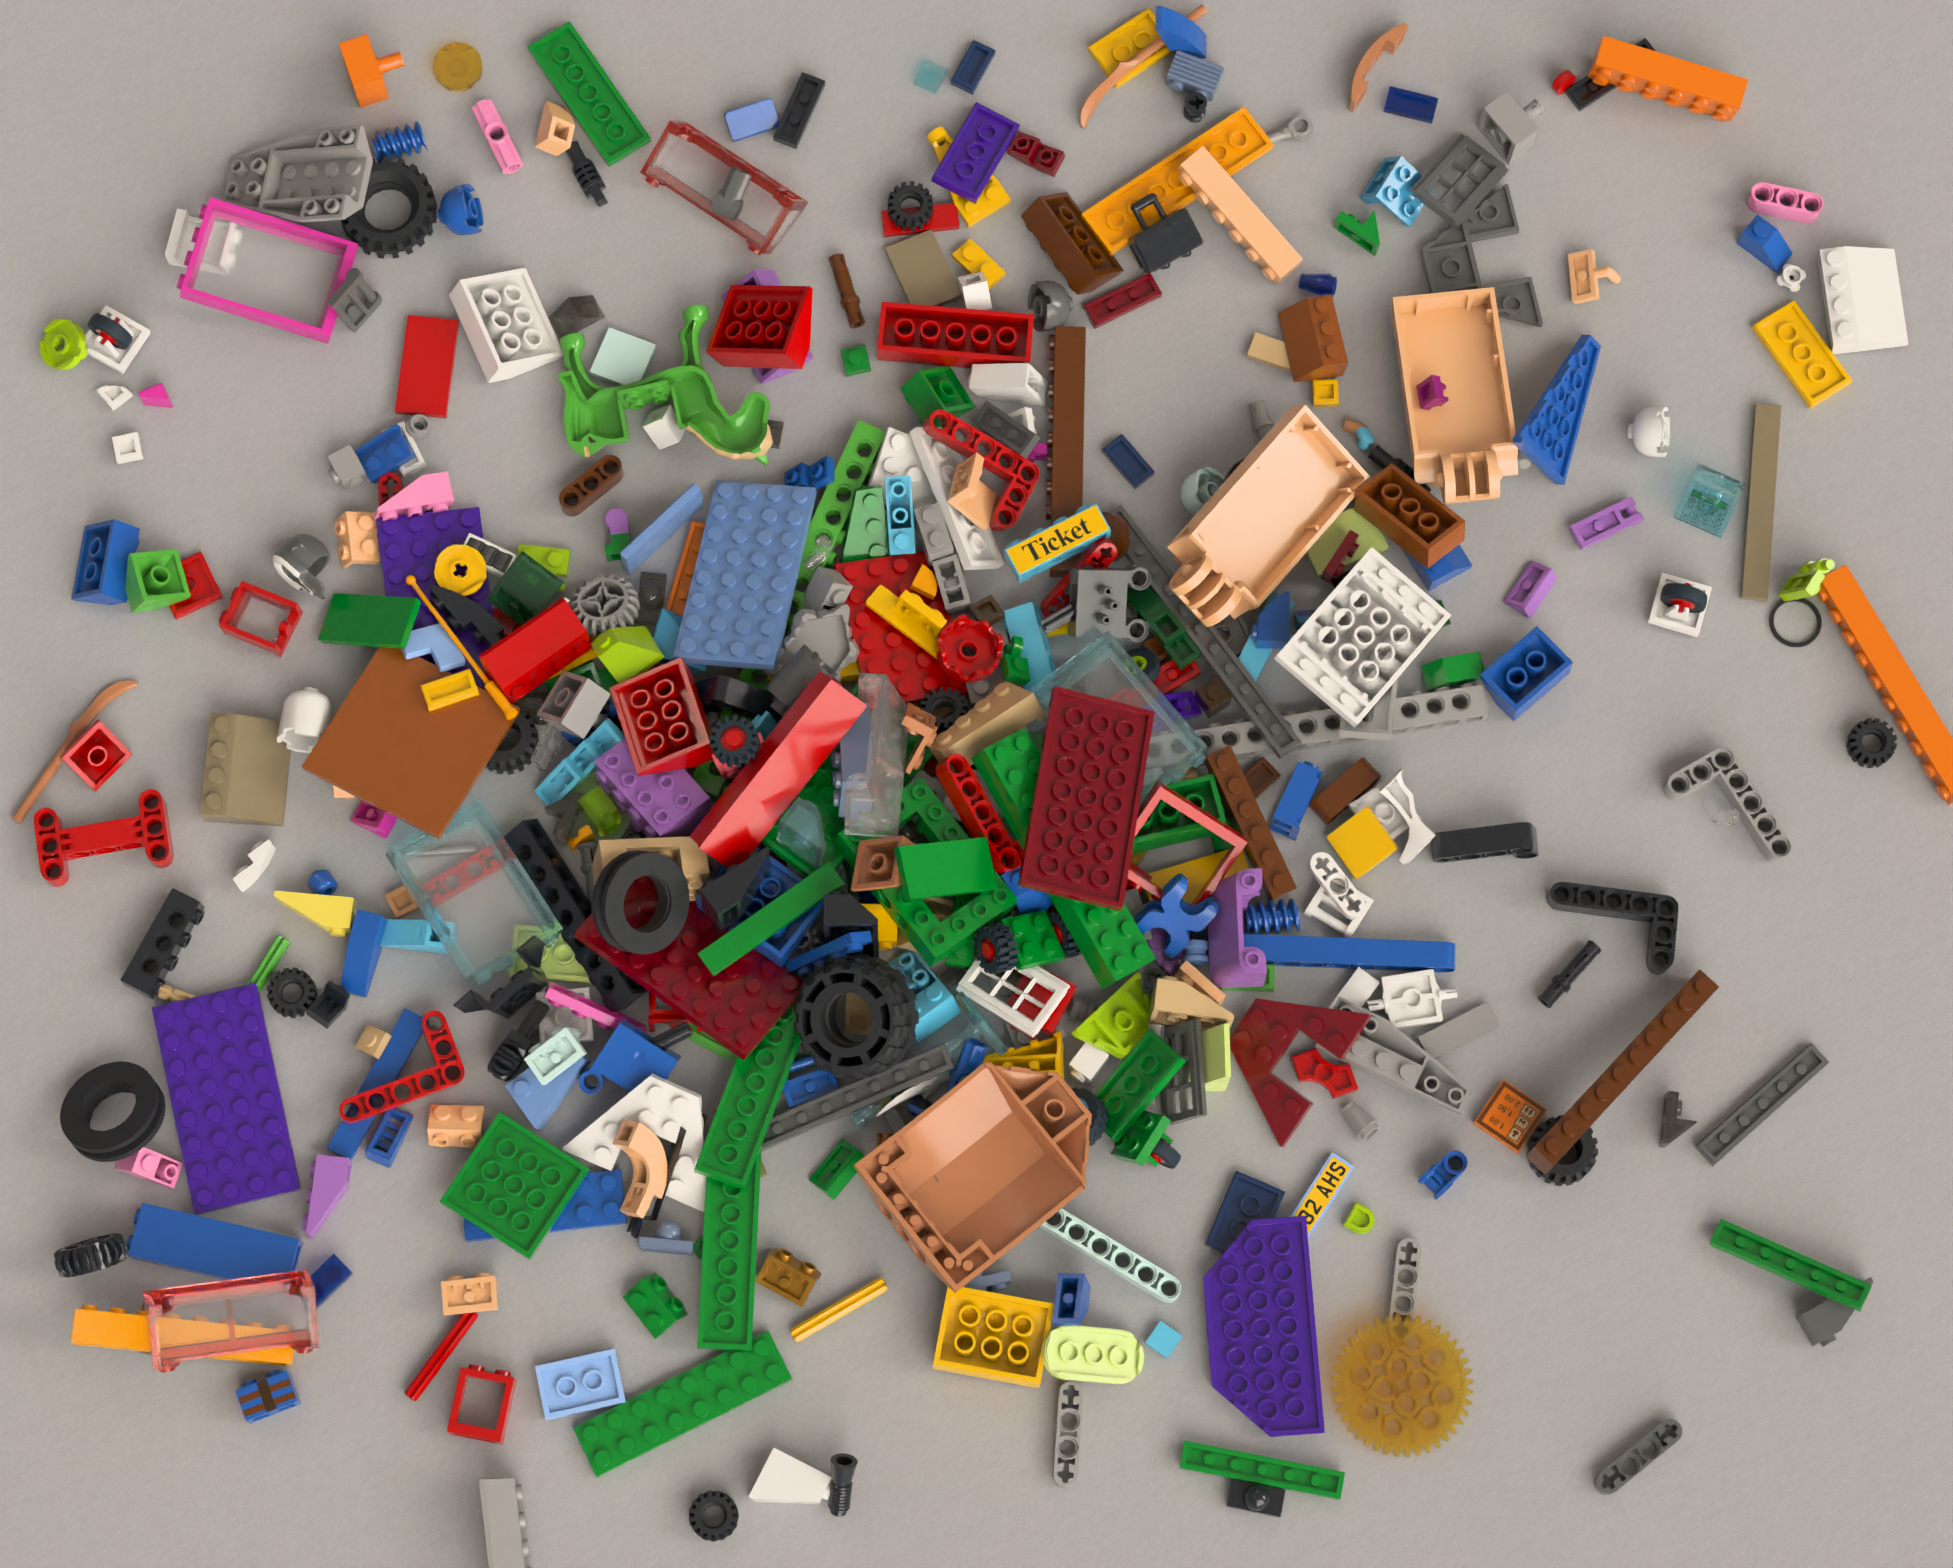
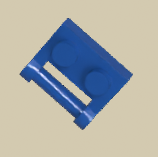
M808 1055L794 1060L789 1073L814 1065V1059ZM819 1069L790 1080L787 1078L783 1091L789 1109L839 1087L833 1073Z

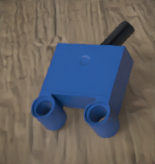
M622 1019L593 1065L587 1068L580 1076L579 1086L581 1090L587 1094L597 1093L605 1085L606 1077L629 1092L651 1074L667 1080L681 1058L679 1054L669 1047L693 1035L691 1027L687 1022H683L655 1037H651L625 1019ZM589 1074L595 1075L599 1080V1085L591 1086L587 1082L586 1076Z

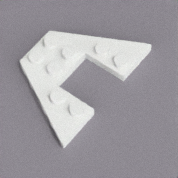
M651 1074L562 1149L612 1171L621 1151L620 1148L612 1143L623 1120L640 1122L655 1135L673 1143H676L680 1127H683L687 1131L665 1195L704 1212L706 1176L694 1172L704 1145V1120L701 1112L702 1099L700 1094Z

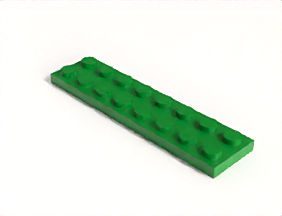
M795 1002L745 1060L737 1057L694 1168L695 1173L745 1190L801 1043L799 1033L795 1034L793 1023L796 1021V1012L793 1010Z
M762 1146L745 1190L706 1177L697 1349L752 1350Z
M768 1330L752 1338L751 1351L728 1350L573 1429L595 1476L598 1478L792 1381V1377Z

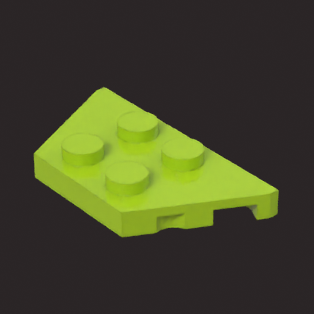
M1138 971L1133 974L1071 1034L1119 1059L1125 1057L1148 1031L1151 1003L1148 994H1143L1139 982L1142 979L1141 974Z

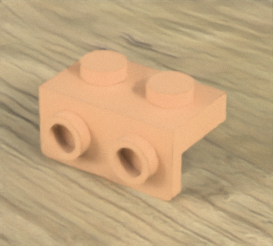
M346 511L337 518L334 529L335 534L338 535L339 546L337 554L341 560L342 568H348L352 564H378L381 561L376 520L374 519L375 512Z
M431 1104L427 1127L429 1146L476 1147L482 1138L485 1115L484 1106Z

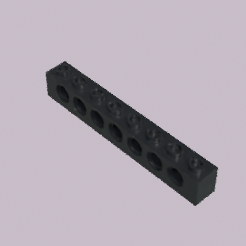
M538 819L522 820L502 838L508 853L519 865L520 872L531 884L535 896L541 900L549 918L555 922L563 940L569 944L574 952L575 959L582 965L589 976V981L600 993L604 1005L611 1012L627 1009L647 992L646 989L574 937L575 931L591 915L592 904Z

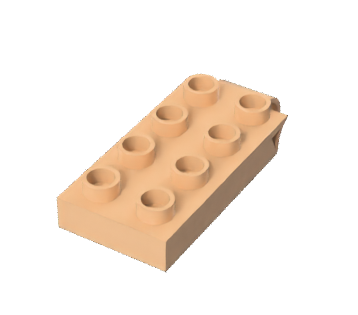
M1494 287L1392 297L1391 315L1415 482L1440 488L1444 504L1499 499L1500 480L1502 477L1518 475V448L1512 443L1516 430ZM1430 375L1440 376L1441 382L1446 385L1443 395L1448 397L1449 401L1442 406L1432 407L1430 410L1420 409L1416 386Z
M1306 405L1291 406L1167 546L1174 554L1176 563L1180 566L1169 582L1170 590L1206 627L1219 623L1228 615L1235 620L1246 611L1258 608L1353 500L1355 491L1368 482L1371 477Z

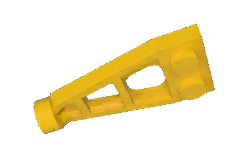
M943 126L934 129L926 137L933 147L938 164L941 163L953 142V139L950 138ZM993 175L976 204L949 191L952 202L957 207L958 214L968 228L1011 202V198Z

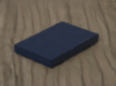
M1236 1171L1205 1245L1224 1253L1252 1220L1275 1218L1285 1191Z

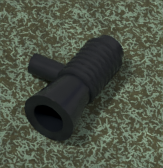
M839 1453L833 1455L830 1459L832 1480L828 1507L834 1516H844L850 1509L852 1478L858 1463L854 1456Z

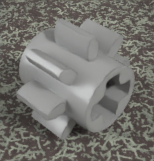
M812 925L795 951L801 952L803 955L824 945L825 941L822 936L824 931L816 929V925Z

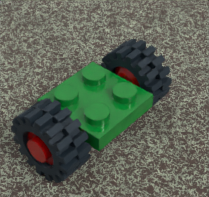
M1043 910L1004 918L997 924L979 928V931L975 934L977 939H974V944L977 945L974 948V952L978 953L976 959L981 961L979 965L981 969L984 968V972L989 974L1009 971L1014 967L1018 971L1056 963L1065 958L1082 954L1058 911L1047 914Z

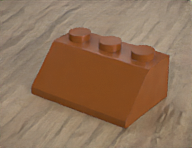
M1332 294L1308 297L1278 312L1293 382L1343 376L1348 360Z

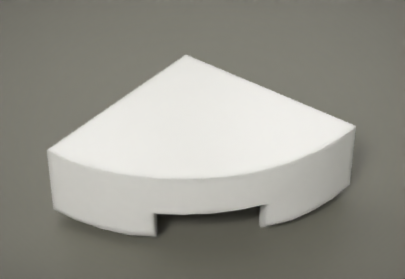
M104 385L96 389V392L112 411L133 396L132 392L123 386Z

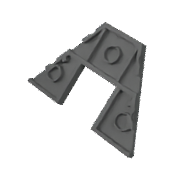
M1505 184L1502 189L1489 199L1484 200L1458 228L1453 225L1448 230H1445L1438 235V238L1421 248L1420 253L1430 293L1494 287L1499 317L1542 327L1543 321L1532 277L1482 286L1472 247V242L1519 233V226L1508 184Z

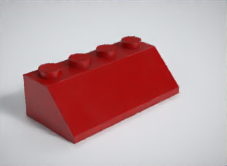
M561 598L478 656L489 681H494L509 703L513 704L593 647L586 629L567 601Z

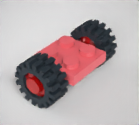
M733 715V719H729L728 716L724 717L725 721L723 723L719 720L716 723L717 728H712V736L709 737L710 746L714 753L712 755L723 780L726 779L730 784L744 766L750 763L749 760L756 758L755 752H759L760 746L764 742L761 734L757 733L750 721L747 722V719L744 717L739 719L735 715Z

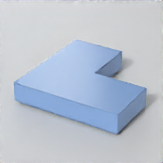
M440 623L411 631L406 648L401 649L406 660L431 653L440 672L465 666V658Z

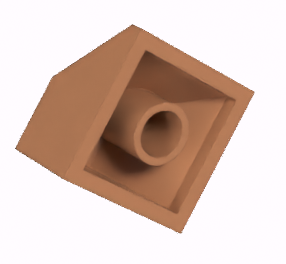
M905 836L859 841L851 890L857 892L892 888L901 885L894 848L915 844Z

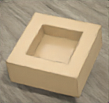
M367 1024L355 1048L360 1052L379 1059L392 1036Z

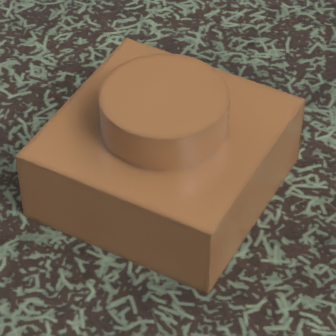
M408 883L384 895L396 919H401L421 908Z

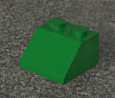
M950 366L919 370L900 388L907 403L911 405L922 425L924 419L936 410H945L959 418L976 407ZM934 418V426L942 427L941 421L937 418Z

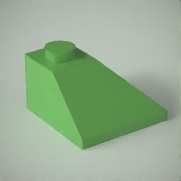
M178 549L137 552L128 555L125 591L132 613L155 611L191 597Z

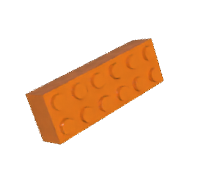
M1603 36L1595 50L1588 77L1593 79V82L1598 85L1613 84L1621 92L1630 93L1633 91L1641 94L1642 98L1648 100H1655L1656 98L1665 101L1664 103L1671 107L1689 108L1688 110L1691 113L1699 115L1703 113L1712 115L1713 119L1721 122L1731 121L1738 112L1749 80Z

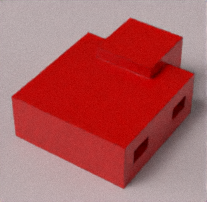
M1022 975L1016 987L1024 991L1031 979ZM1056 975L1054 976L1069 984L1070 987L1040 1029V1031L1051 1037L1077 990V986ZM1035 983L1028 994L1046 1004L1053 992ZM1013 992L1007 1005L1012 1007L1020 995ZM1024 998L1017 1011L1034 1020L1042 1008ZM1010 1024V1029L1014 1031L1018 1030L1019 1032L1029 1036L1028 1034L1024 1033L1020 1029ZM1037 1034L1034 1037L1029 1036V1039L1035 1040Z

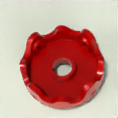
M966 614L960 615L943 628L936 644L937 660L945 673L953 679L967 683L979 682L989 677L997 668L1001 659L1003 637L1001 634H997L986 620L976 621L969 619ZM962 647H971L975 655L972 657L965 656L962 653Z

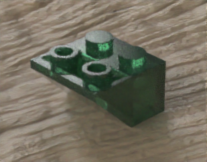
M522 551L500 578L487 601L522 626L549 607L564 581Z

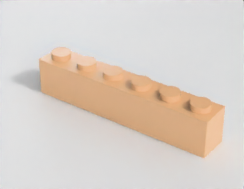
M1204 146L1180 164L1177 171L1180 181L1185 186H1190L1194 190L1196 199L1202 205L1209 207L1215 221L1219 224H1224L1229 230L1228 234L1231 239L1236 243H1240L1246 249L1245 254L1252 262L1256 261L1261 266L1263 275L1269 281L1273 280L1277 285L1300 265L1303 258Z

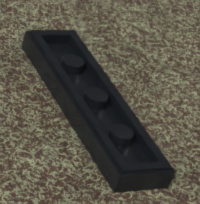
M1646 38L1635 44L1636 46L1655 51ZM1587 75L1567 88L1565 94L1580 112L1617 87L1613 84L1598 85Z

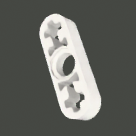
M1325 852L1314 854L1309 863L1311 874L1346 918L1351 920L1360 918L1366 908L1363 897L1329 854ZM1318 859L1320 862H1327L1325 868L1329 874L1332 870L1336 872L1330 875L1326 881L1323 879L1327 875L1322 868L1318 870L1315 868L1317 865L1316 860ZM1334 879H1339L1343 881L1345 889L1342 892L1336 893L1331 890L1330 882ZM1348 891L1352 893L1348 896V899L1353 904L1356 902L1359 903V906L1357 908L1358 912H1355L1354 910H1347L1349 902L1346 900V898H1344L1342 902L1339 900L1340 898H1343Z

